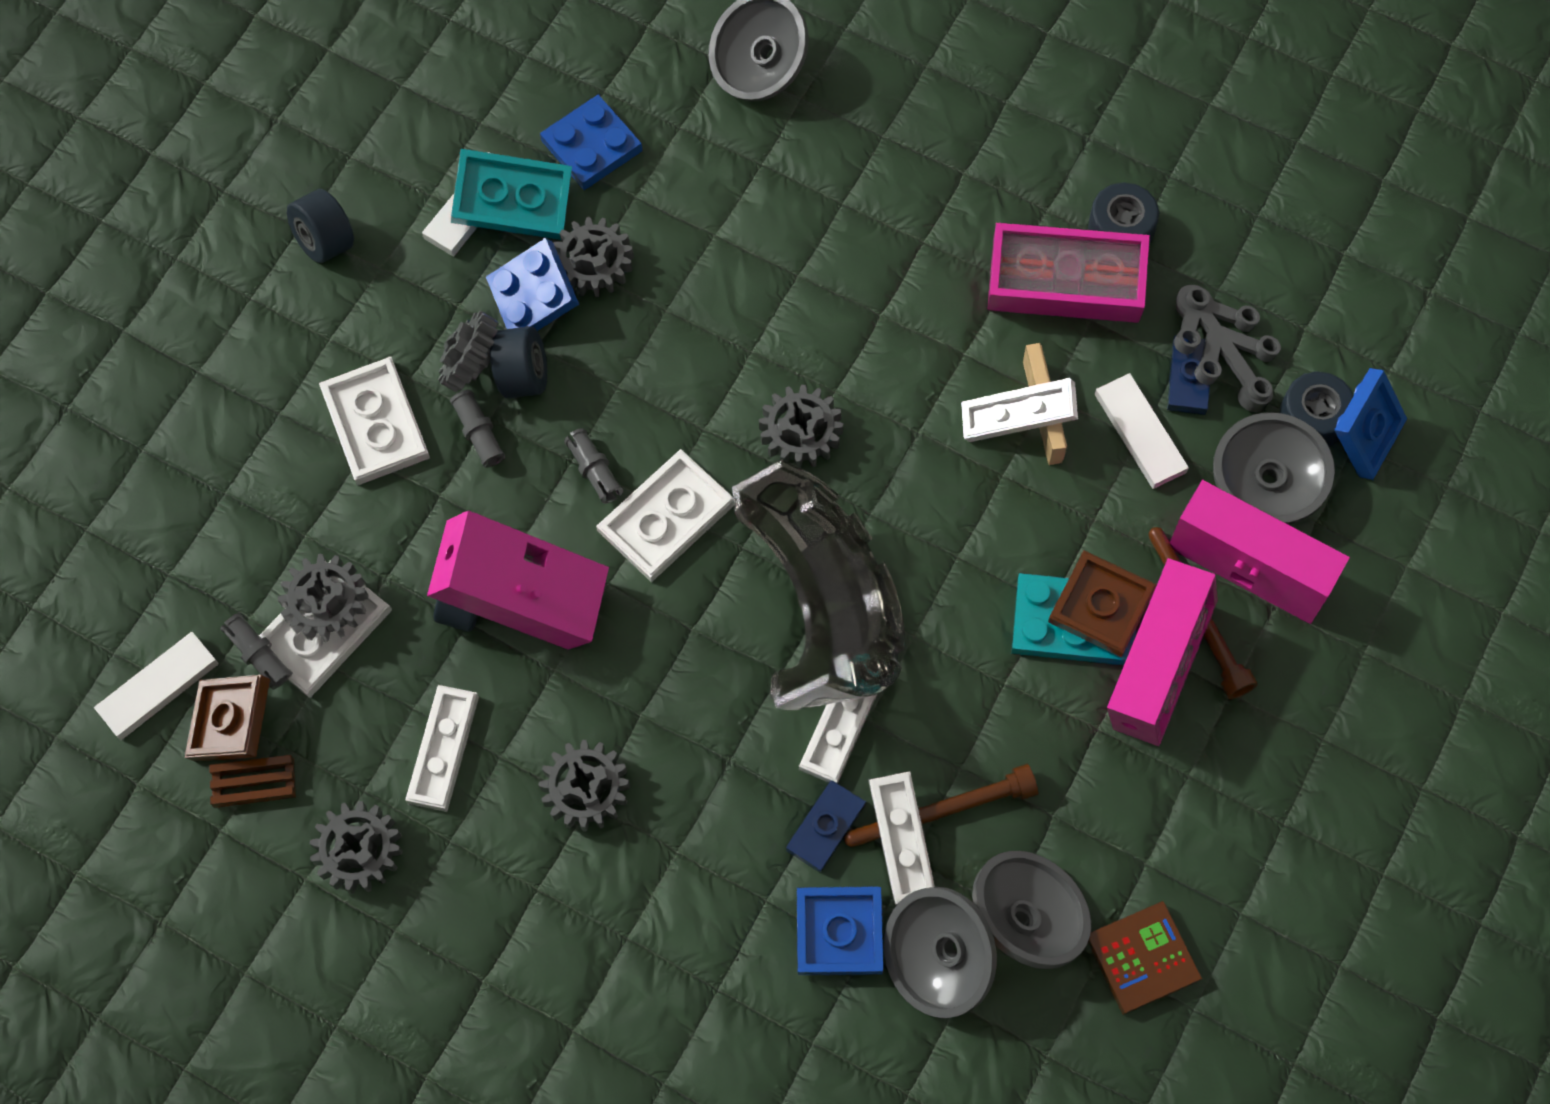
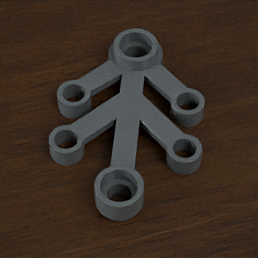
M1198 285L1182 287L1176 296V309L1183 318L1180 332L1174 339L1175 348L1183 354H1191L1195 351L1201 342V337L1196 331L1198 322H1200L1207 335L1201 362L1194 372L1196 379L1205 385H1211L1217 380L1222 372V368L1218 363L1219 353H1221L1243 385L1238 393V401L1241 406L1250 412L1257 413L1263 411L1273 398L1272 385L1265 378L1255 376L1237 348L1256 355L1261 361L1271 362L1281 350L1279 341L1269 335L1261 337L1260 340L1221 326L1216 319L1233 323L1236 328L1243 332H1250L1260 320V315L1255 308L1245 305L1237 310L1213 301L1211 294ZM1183 338L1188 339L1191 344L1187 343ZM1204 369L1209 370L1212 374L1207 373Z

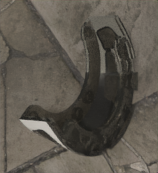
M782 459L733 486L734 512L736 517L742 524L760 536L779 558L796 589L798 602L805 620L806 641L800 661L793 668H782L772 675L770 693L775 702V707L783 710H800L876 695L886 687L894 684L902 669L898 662V656L900 652L905 650V628L902 610L885 561L880 564L877 563L867 544L872 540V537L857 515L853 513L848 516L836 502L839 495L825 482Z

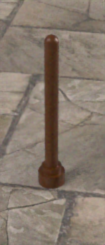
M1153 527L1149 531L1148 536L1164 566L1168 558L1181 562L1164 531L1159 527ZM1211 617L1204 638L1223 670L1221 686L1229 699H1236L1258 686V682L1250 669H1245L1243 664H1237Z
M1029 764L1012 768V773L1005 775V780L918 808L921 824L1010 795L1013 799L1020 797L1022 800L1039 795L1036 780ZM875 822L848 831L844 836L845 844L849 847H856L880 839L878 823Z

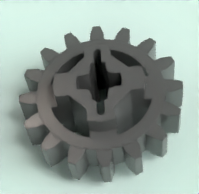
M586 217L585 225L581 227L577 222H571L573 231L569 233L561 230L560 237L562 242L553 243L572 288L578 286L580 296H584L587 290L590 289L593 290L595 297H599L600 289L604 287L610 293L614 292L613 283L617 281L624 284L626 282L624 272H632L633 270L631 259L634 258L632 246H629L628 234H621L617 223L607 228L606 218H601L598 225H595L590 217Z
M479 310L478 313L475 312L471 320H467L465 323L460 322L458 328L452 335H449L443 346L444 352L440 362L444 365L439 370L441 375L438 381H440V384L454 392L461 391L466 383L469 384L471 380L475 381L481 371L488 367L491 362L490 347L494 343L492 338L498 331L496 329L498 325L496 319Z
M801 385L799 393H794L790 386L786 387L785 397L782 398L774 393L772 395L773 406L764 405L762 407L764 418L759 419V430L763 431L760 434L762 445L769 444L768 455L770 457L778 453L781 454L782 465L785 466L792 459L795 460L796 469H801L804 460H808L811 466L815 467L817 466L816 457L820 455L828 460L830 459L829 447L839 448L840 438L838 435H843V423L839 422L841 420V409H832L834 407V398L832 396L822 400L820 388L809 394L807 393L806 385ZM785 411H787L786 415L783 418L778 419ZM796 418L798 419L799 424H802V427L806 429L807 435H805L803 429H800V426L796 424ZM824 434L818 442H815L817 436Z
M318 554L317 563L312 565L308 559H302L304 569L298 571L291 567L289 572L293 580L291 582L281 581L280 585L287 593L278 597V602L285 608L280 612L286 622L291 621L290 627L296 634L303 630V634L308 640L312 641L316 633H319L323 641L328 642L330 632L333 631L341 638L344 637L343 627L348 624L356 628L358 624L353 618L354 615L366 613L363 604L359 602L369 599L365 588H361L365 584L363 577L360 573L355 574L357 570L351 562L343 566L342 560L337 555L331 559L330 563H327L323 554ZM332 576L342 579L347 585L344 586L342 582L334 583ZM299 610H304L305 613H312L315 616V620L303 616Z
M582 740L578 750H574L573 746L567 743L565 744L567 754L564 756L556 752L551 754L555 762L553 767L543 765L542 771L549 780L540 781L539 787L541 791L549 794L545 795L541 800L545 807L554 806L550 815L555 821L563 815L565 816L564 825L568 829L572 828L575 821L580 823L583 832H587L589 822L595 821L601 829L604 827L602 817L608 815L616 819L618 815L614 806L616 804L626 806L627 804L626 797L620 793V791L630 789L629 780L620 778L627 773L625 764L615 765L619 759L617 752L612 751L604 755L605 747L601 742L595 746L594 750L589 748L587 740ZM583 761H592L600 765L593 767L583 763ZM569 767L570 769L565 780L559 782L561 775ZM578 773H582L584 779H587L589 783L590 799L587 798L586 793L580 788ZM611 788L606 800L600 804L604 791ZM577 804L585 807L587 810H575L568 806Z
M358 801L356 809L351 811L346 803H342V814L336 816L333 812L328 811L326 815L330 822L327 826L316 824L315 828L319 831L321 837L320 839L310 840L309 844L319 852L312 855L310 860L315 866H321L317 874L323 880L330 878L329 885L334 889L338 890L345 883L347 892L354 894L357 884H361L367 892H370L372 880L377 879L380 883L385 884L387 881L383 872L386 869L391 871L397 870L398 867L391 859L392 856L402 855L403 850L400 846L393 844V842L401 839L402 835L398 829H390L395 821L390 815L382 817L383 811L379 806L374 805L368 812L365 803ZM355 822H366L361 827L348 826ZM336 835L335 847L330 851L332 840ZM357 841L362 849L355 854L351 845ZM383 843L381 854L376 860L377 848ZM351 868L364 869V871L358 873H346Z

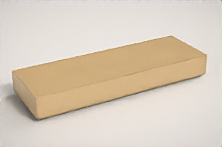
M1040 343L1026 345L1023 365L1029 387L1050 383L1051 380L1042 345ZM1062 423L1039 427L1048 465L1062 463L1067 449Z

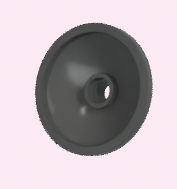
M737 0L728 7L716 23L709 44V64L719 86L730 95L745 101L766 100L785 90L799 74L808 51V29L801 11L790 0ZM773 49L772 54L767 58L768 52Z
M1260 413L1238 421L1221 438L1213 459V475L1216 487L1288 525L1300 522L1314 514L1325 502L1334 481V461L1323 437L1306 422L1282 413ZM1271 475L1275 482L1267 483L1263 480L1262 476Z
M1008 851L992 857L978 872L973 885V903L984 915L992 931L995 945L1003 953L1030 967L1054 969L1069 964L1085 949L1091 932V918L1088 905L1073 879L1055 863L1034 853Z
M928 887L914 891L904 897L896 905L889 917L884 935L886 966L895 987L910 1005L924 1014L933 1017L951 1018L973 1010L984 1000L995 978L997 953L990 926L979 908L961 893L949 888ZM953 943L956 944L957 952L954 950Z

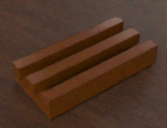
M292 755L209 765V772L212 775V780L210 781V789L212 790L210 804L214 808L296 798L295 767ZM285 768V771L222 779V776ZM286 781V787L226 795H223L222 789Z

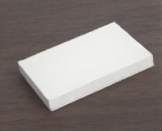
M392 357L319 383L357 486L430 458Z
M680 449L604 518L596 528L612 546L652 583L723 517L736 502L735 498Z
M332 576L334 583L342 582L344 586L347 585L342 579ZM365 585L361 588H365L369 599L359 602L363 604L366 613L354 615L353 618L358 626L354 628L346 624L343 627L345 636L342 638L333 631L330 632L328 642H324L319 633H316L312 641L308 640L303 634V630L296 634L290 627L291 621L286 622L281 613L259 635L261 638L266 637L271 642L272 646L270 649L293 672L288 680L309 698L392 611L386 602ZM299 610L303 616L315 620V616L312 613H305L304 610Z

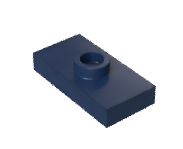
M1183 338L1187 343L1191 344L1188 339ZM1173 339L1167 410L1206 415L1210 385L1200 383L1194 374L1196 367L1201 362L1205 339H1201L1200 344L1191 354L1179 352L1174 346ZM1204 369L1207 373L1211 374L1209 370Z
M831 780L786 846V851L821 873L844 839L845 834L850 830L866 806V801Z

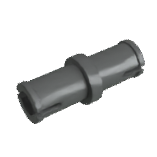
M464 390L454 395L450 402L464 426L462 432L466 440H471L481 459L482 465L488 468L502 462L506 456L492 432L493 424L489 417H484L473 391Z
M580 428L572 431L570 434L575 441H572L570 436H567L564 443L577 460L579 473L584 479L590 481L603 504L615 501L618 498L613 491L618 496H621L623 488L608 467L609 460L606 455L598 452L585 429Z
M241 613L233 615L224 622L225 625L221 626L220 630L241 651V659L247 665L252 664L260 675L270 679L269 687L272 690L279 688L292 676L293 672L270 649L272 646L271 642L266 637L261 638Z

